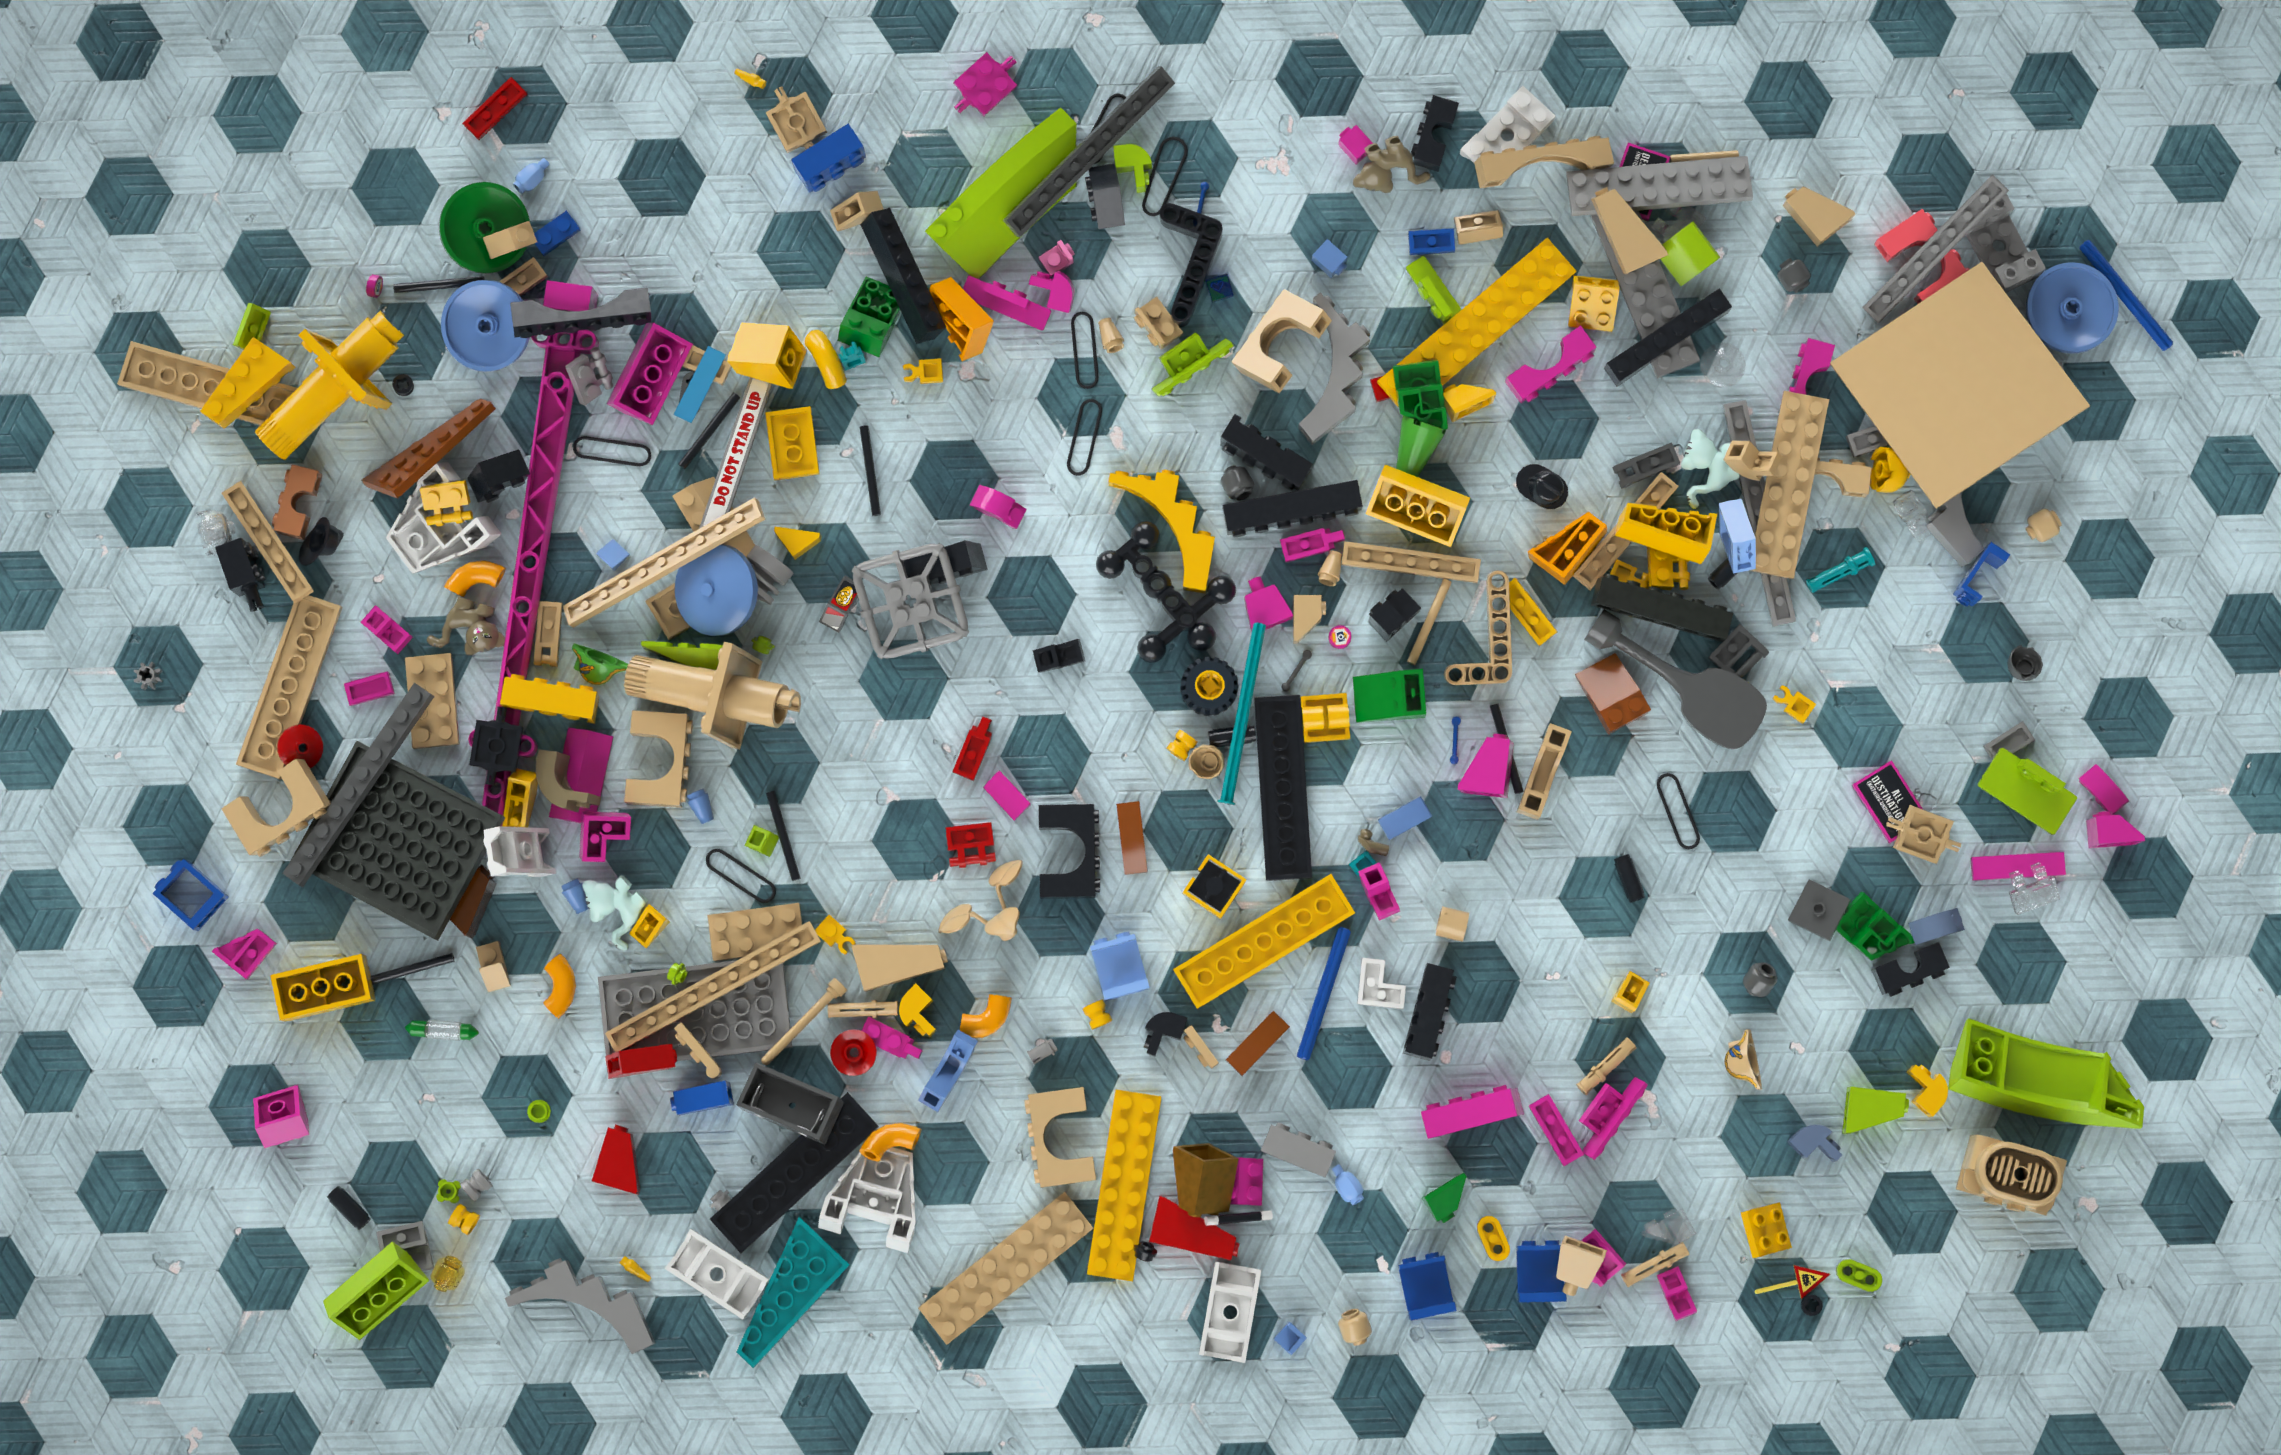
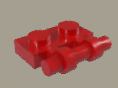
M991 822L945 827L948 851L957 850L958 857L949 858L950 867L959 866V868H965L966 865L980 863V866L987 865V862H996L995 852L986 853L985 847L994 846ZM978 848L979 854L965 856L964 849Z

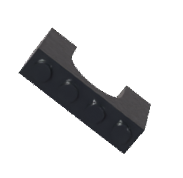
M1094 804L1038 805L1039 830H1068L1077 834L1085 845L1084 860L1074 871L1065 874H1039L1040 899L1096 898V893H1100V879H1095V870L1100 869V856H1095V847H1099V833H1095V824H1099V810H1094Z

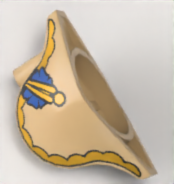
M1750 1029L1744 1031L1741 1040L1728 1043L1729 1050L1724 1060L1725 1068L1732 1077L1748 1081L1756 1089L1762 1090L1752 1033Z

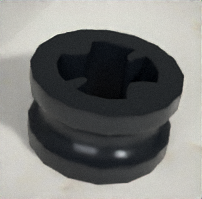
M400 374L393 379L392 386L399 396H408L413 392L414 383L408 375ZM405 380H407V385L409 387L407 389L403 388L402 390H399L400 387L398 383H403Z
M1807 1295L1801 1302L1802 1311L1809 1316L1819 1314L1823 1307L1821 1299L1816 1295ZM1810 1298L1813 1299V1302L1815 1300L1818 1302L1815 1312H1810L1811 1309L1807 1310L1805 1307Z

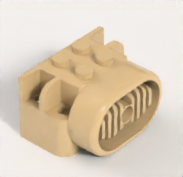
M1970 1135L1956 1190L1984 1197L1983 1202L1992 1205L2007 1204L2006 1208L2016 1212L2028 1210L2047 1216V1212L2053 1207L2055 1198L2062 1188L2067 1160L2020 1144L2004 1142L1983 1135ZM2017 1168H2020L2024 1173L2021 1181H2018L2014 1176Z

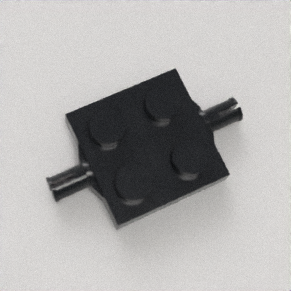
M497 707L496 720H476L469 765L487 770L486 785L495 786L497 772L508 771L516 773L523 727L505 722L507 711L505 707Z

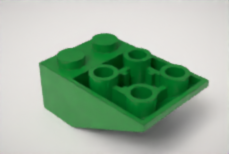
M867 276L865 277L840 324L837 341L852 346L851 342H855L862 351L880 357L901 311L889 285Z
M1423 669L1399 670L1353 677L1356 723L1426 717Z

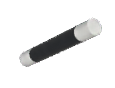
M1269 1210L1205 1216L1204 1222L1206 1226L1272 1220L1273 1214Z

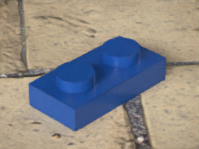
M566 210L534 233L537 240L535 245L545 256L581 230Z
M1454 228L1408 231L1410 255L1455 253Z

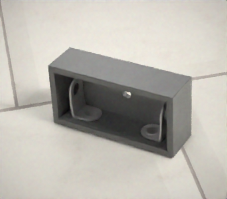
M755 1062L736 1105L743 1111L825 1145L844 1102L835 1095ZM792 1103L796 1104L794 1109L790 1108Z

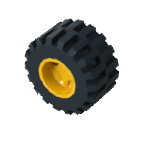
M1204 657L1203 659L1195 660L1183 673L1180 687L1182 699L1187 704V707L1190 710H1194L1197 714L1215 716L1225 712L1233 704L1238 692V678L1234 673V669L1226 661H1221L1217 657Z

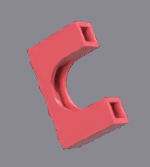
M1921 209L1878 238L1874 245L1885 260L1889 262L1910 247L1923 246L1938 230L1934 225L1933 217ZM1951 249L1940 261L1942 270L1939 280L1916 295L1914 300L1917 304L1970 270L1967 267L1965 268L1960 262L1961 257L1955 249Z

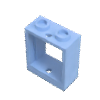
M1742 499L1719 503V534L1733 574L1756 569V538Z

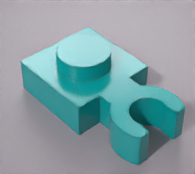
M851 342L852 346L849 348L840 347L841 354H839L845 371L866 363L860 346L857 347L855 342Z

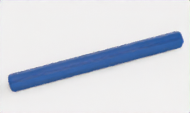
M2090 240L2085 241L2079 247L2082 253L2095 269L2106 276L2114 287L2117 296L2161 350L2165 351L2173 345V341Z
M1339 927L1337 929L1297 1052V1057L1300 1059H1310L1351 933L1347 928Z

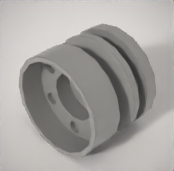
M755 545L747 555V559L753 564L752 567L757 578V600L771 605L774 599L767 592L770 591L775 595L779 594L773 583L777 582L785 586L794 573L773 555Z

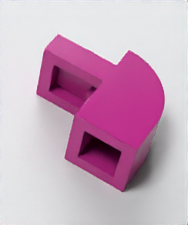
M1037 271V275L1032 274L1029 285L1051 290L1047 308L1069 313L1075 293L1070 278L1060 271L1055 272L1053 279L1050 278L1051 274Z
M979 485L970 503L971 507L984 515L994 517L1014 529L1018 528L1027 510L1016 503L1013 498L982 485Z
M1380 862L1358 871L1364 891L1379 921L1400 912Z

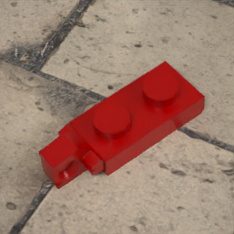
M982 716L979 726L973 725L972 729L969 730L952 771L953 773L972 781L975 780L991 741L992 733L988 731L992 722L991 719Z

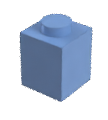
M1328 239L1312 255L1311 261L1330 278L1335 274L1339 276L1347 267L1345 264L1347 256Z

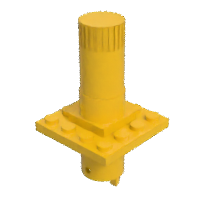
M379 311L372 319L367 317L339 346L331 339L304 329L298 335L303 340L301 342L303 347L310 353L313 351L318 355L314 361L319 366L255 430L259 439L278 457L286 460L350 396L357 402L366 403L376 409L382 408L387 410L392 405L389 399L368 379L399 349L396 343L404 336L400 330L396 329L386 319L382 311Z

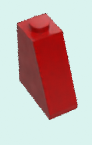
M672 1044L622 1050L607 1055L605 1059L608 1079L676 1067V1051L673 1049Z
M615 1124L614 1129L609 1127L607 1129L592 1182L639 1195L640 1185L633 1134L627 1133L629 1128Z

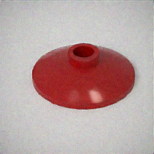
M300 724L293 725L287 728L279 737L277 752L284 765L289 764L295 759H304L308 767L312 768L322 756L323 741L319 733L312 727ZM302 743L306 746L304 752L299 751V745Z
M852 1029L840 1033L834 1039L830 1049V1056L833 1065L838 1071L845 1075L858 1076L866 1073L874 1065L877 1049L873 1039L867 1033ZM852 1048L858 1049V1056L853 1057L850 1051Z

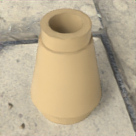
M1111 318L1100 320L1098 324L1103 349H1106L1107 353L1120 351L1124 347V338Z
M1329 551L1318 573V581L1327 586H1336V583L1340 581L1342 554L1340 552Z

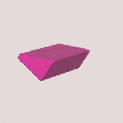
M1000 770L983 786L1014 821L1031 806L1030 802Z

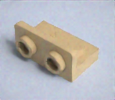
M1157 296L1141 308L1137 307L1135 309L1136 316L1134 320L1141 329L1145 327L1148 331L1147 337L1154 347L1158 345L1162 350L1183 335V331L1178 324L1173 322L1171 315Z

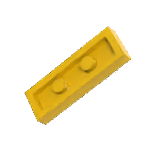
M1517 578L1509 582L1510 609L1535 642L1541 646L1558 631Z

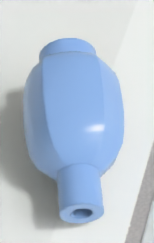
M543 158L538 164L532 163L523 168L516 175L515 182L513 183L516 190L521 194L525 191L533 190L543 179L544 170L550 165L549 162Z
M1340 1164L1333 1167L1332 1171L1336 1175L1335 1186L1345 1202H1351L1352 1205L1364 1199L1362 1195L1363 1187L1352 1173L1344 1172Z

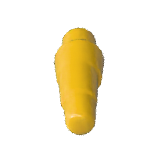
M736 69L734 72L740 79L753 87L764 89L767 81L761 79L759 75L750 74L740 69Z
M624 1256L619 1262L626 1271L646 1282L650 1281L651 1276L633 1259Z

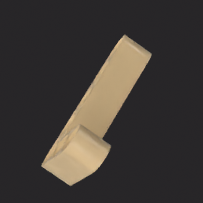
M1492 571L1486 579L1489 663L1449 665L1444 671V678L1452 685L1506 683L1512 677L1509 579L1503 571ZM1496 574L1501 575L1504 580L1502 586L1498 588L1493 586L1491 582L1492 577ZM1497 597L1502 598L1504 601V607L1499 611L1495 610L1492 605L1493 600ZM1501 620L1505 624V630L1498 634L1494 631L1493 624ZM1498 643H1502L1506 647L1505 654L1500 657L1494 653V647ZM1499 666L1505 667L1507 675L1503 679H1498L1495 676V670ZM1476 667H1480L1484 671V676L1480 680H1475L1472 677V671ZM1453 668H1458L1461 672V677L1457 681H1452L1449 678V672Z

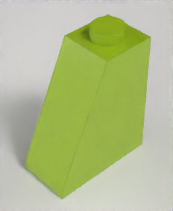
M1852 1086L1847 1087L1842 1134H1850L1904 1117V1113H1907L1909 1108V1099H1906V1093Z

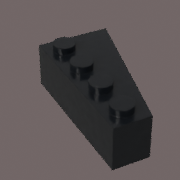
M1234 414L1221 435L1220 446L1223 447L1222 450L1230 456L1236 454L1241 457L1242 462L1251 468L1254 466L1260 468L1264 476L1270 479L1275 477L1282 481L1281 485L1290 491L1296 489L1299 491L1310 473L1313 463L1289 448L1282 450L1280 448L1282 445L1271 436L1262 437V433L1257 427L1252 424H1246L1245 426L1239 422L1241 417Z
M1430 963L1425 965L1402 1054L1430 1061L1432 1057H1436L1439 1044L1436 1043L1438 1034L1442 1035L1445 1021H1442L1443 1013L1448 1012L1451 1001L1450 998H1447L1449 989H1454L1457 976H1453L1454 970Z

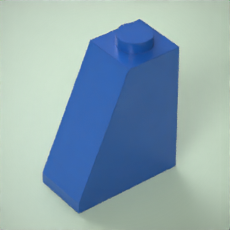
M726 1080L674 1091V1097L670 1098L672 1111H676L677 1115L734 1105L731 1084Z

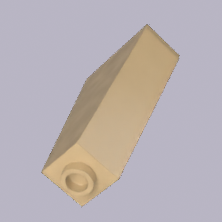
M1605 187L1595 192L1596 197L1592 198L1591 201L1623 274L1632 272L1668 255L1667 250L1615 189L1608 190V187Z
M938 945L851 946L865 992L945 969L944 963L948 962L945 950H940Z

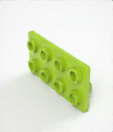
M2005 748L1998 750L1977 784L1978 787L2051 835L2056 834L2077 800L2076 795L2064 788L2065 782L2030 759H2020Z

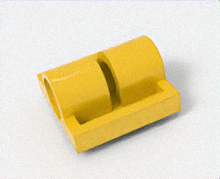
M1346 693L1300 697L1304 743L1350 739L1349 709Z
M1780 1202L1741 1212L1752 1258L1792 1248Z

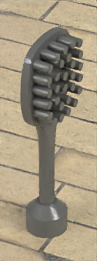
M1605 609L1602 611L1585 637V641L1599 650L1613 647L1614 645L1663 677L1679 693L1681 712L1686 721L1698 733L1713 743L1727 749H1738L1751 739L1762 723L1767 709L1764 696L1753 685L1723 669L1707 668L1700 673H1691L1672 666L1621 634L1620 619Z

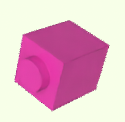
M1357 125L1352 129L1350 127L1346 128L1339 135L1341 138L1338 145L1356 165L1367 156L1364 148L1373 144Z

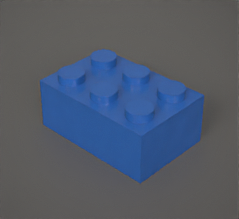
M848 123L795 156L791 161L796 174L810 193L813 190L817 192L826 186L825 183L832 178L833 180L839 179L848 168H856L864 162V158H866V154L861 141Z

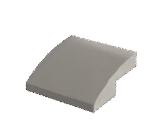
M423 1221L376 1232L380 1251L393 1241L408 1252L422 1271L434 1269Z

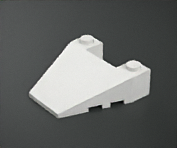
M448 462L436 463L418 480L415 491L407 499V505L403 512L398 515L386 536L388 542L412 574L484 549L502 534L489 516L476 517L469 524L465 521L459 524L449 522L445 523L444 526H436V524L427 525L426 517L433 516L434 511H424L420 488L421 486L461 481ZM443 508V513H454V508Z
M892 1147L883 1154L880 1161L876 1162L867 1159L859 1152L851 1162L850 1167L842 1174L838 1183L826 1196L819 1216L818 1228L841 1234L847 1213L890 1225L886 1238V1247L908 1253L916 1223L913 1153Z

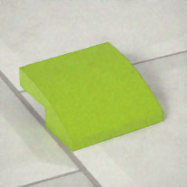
M1692 221L1662 243L1668 255L1660 259L1679 285L1682 286L1717 261L1720 256L1695 222Z

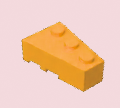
M952 277L932 284L929 292L950 334L948 336L951 343L955 342L961 352L959 354L960 359L965 361L981 354L994 320Z
M1587 512L1564 527L1562 531L1547 538L1539 546L1528 551L1529 559L1566 585L1607 534V525L1590 512Z

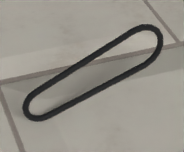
M1178 137L1166 138L1159 146L1149 179L1150 185L1147 186L1142 202L1143 211L1149 216H1158L1160 214V210L1156 213H1150L1145 205L1164 144L1168 141L1176 140L1184 146L1185 151L1162 206L1167 203L1188 153L1187 145Z

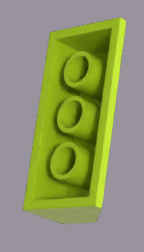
M392 1241L324 1299L323 1303L330 1320L358 1340H361L429 1282V1279L408 1252Z

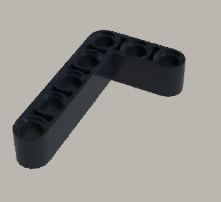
M1168 203L1160 209L1161 224L1165 228L1197 239L1171 309L1173 322L1178 324L1179 327H1184L1189 324L1221 241L1223 227L1217 219ZM1166 212H1173L1176 217L1173 220H1167L1164 218V214ZM1193 219L1197 222V225L1194 228H1189L1185 225V222ZM1209 227H1215L1219 232L1212 236L1206 230ZM1201 248H1208L1211 253L1208 256H1201L1198 251ZM1198 268L1202 270L1203 274L1200 277H1194L1190 272ZM1191 289L1195 292V295L1192 298H1186L1183 292ZM1178 310H1184L1187 313V317L1178 319L1175 313Z

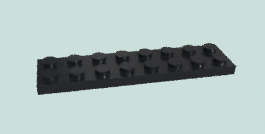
M1300 695L1254 697L1266 881L1312 878Z
M848 1092L841 1098L844 1104L825 1145L800 1135L710 1218L712 1223L741 1254L866 1140L873 1131L879 1128L877 1123Z

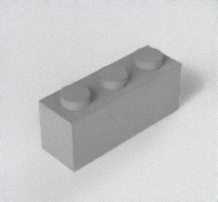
M1278 1122L1276 1126L1271 1124L1261 1152L1324 1178L1326 1177L1336 1151L1332 1150L1333 1145L1322 1140L1317 1144L1310 1141L1312 1137L1300 1131L1297 1135L1289 1132L1290 1127Z

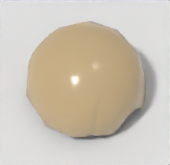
M1203 744L1195 748L1189 756V769L1199 778L1213 779L1224 768V755L1213 745Z

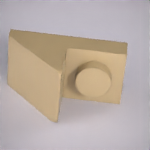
M496 941L476 947L481 966L479 971L487 991L492 992L510 987L511 984L500 942Z

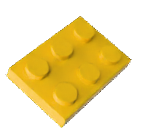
M811 407L765 412L774 481L820 475Z

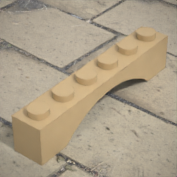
M1593 136L1588 138L1587 141L1580 142L1579 139H1572L1567 141L1566 144L1559 145L1558 142H1551L1545 144V147L1538 148L1536 145L1524 147L1523 150L1517 151L1515 148L1503 150L1502 153L1494 154V151L1484 152L1474 162L1479 187L1500 186L1517 170L1538 162H1560L1580 170L1610 168L1614 164L1609 137L1600 138V136Z

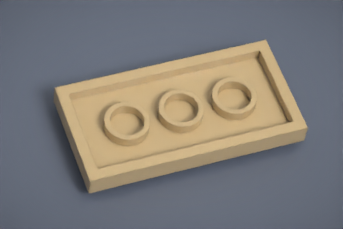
M452 654L406 657L408 691L416 683L435 696L411 730L412 748L421 749L460 745Z
M800 903L707 915L713 961L743 958L803 925Z

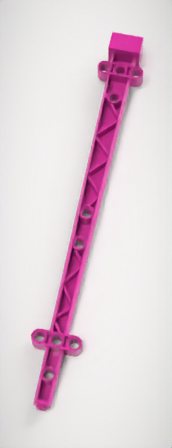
M547 280L543 306L562 311H585L597 307L598 295L592 286ZM579 330L575 333H555L554 335L547 336L544 341H538V335L531 336L538 347L545 349V357L529 464L530 475L527 478L494 720H496L497 707H502L500 701L504 678H511V674L525 676L524 680H527L574 396V388L565 366L579 357L580 354H591L592 348L599 347L597 337L589 330ZM562 335H570V341L568 343H560V337ZM585 338H593L591 346H582V341ZM556 379H563L564 383L561 388H553V382ZM534 557L536 559L535 566L526 568V560ZM523 602L529 603V610L526 613H519V605ZM507 708L505 722L519 726L521 710ZM475 730L470 733L468 738L471 747ZM522 735L521 744L524 741H530L531 749L528 752H522L520 746L519 757L530 758L537 753L538 745L530 736ZM508 771L496 773L495 783H500L502 786L499 794H492V785L485 784L482 805L504 816L508 778L511 775V772Z

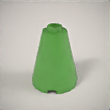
M1403 415L1396 469L1418 477L1444 437L1446 430Z

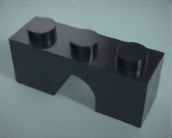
M1433 95L1431 102L1426 101L1423 114L1427 115L1425 123L1420 122L1417 135L1420 136L1418 144H1413L1411 151L1415 165L1439 172L1446 145L1435 141L1432 137V132L1440 127L1452 129L1459 105L1458 102Z
M1937 942L1914 952L1917 959V967L1912 973L1904 972L1899 967L1897 960L1871 969L1881 994L1888 993L1891 997L1903 992L1901 987L1910 984L1911 988L1923 984V978L1931 976L1932 979H1936L1945 975L1944 970L1950 968L1940 943Z

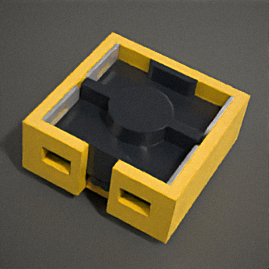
M1208 854L1198 868L1199 875L1196 879L1192 877L1182 894L1221 919L1247 879Z

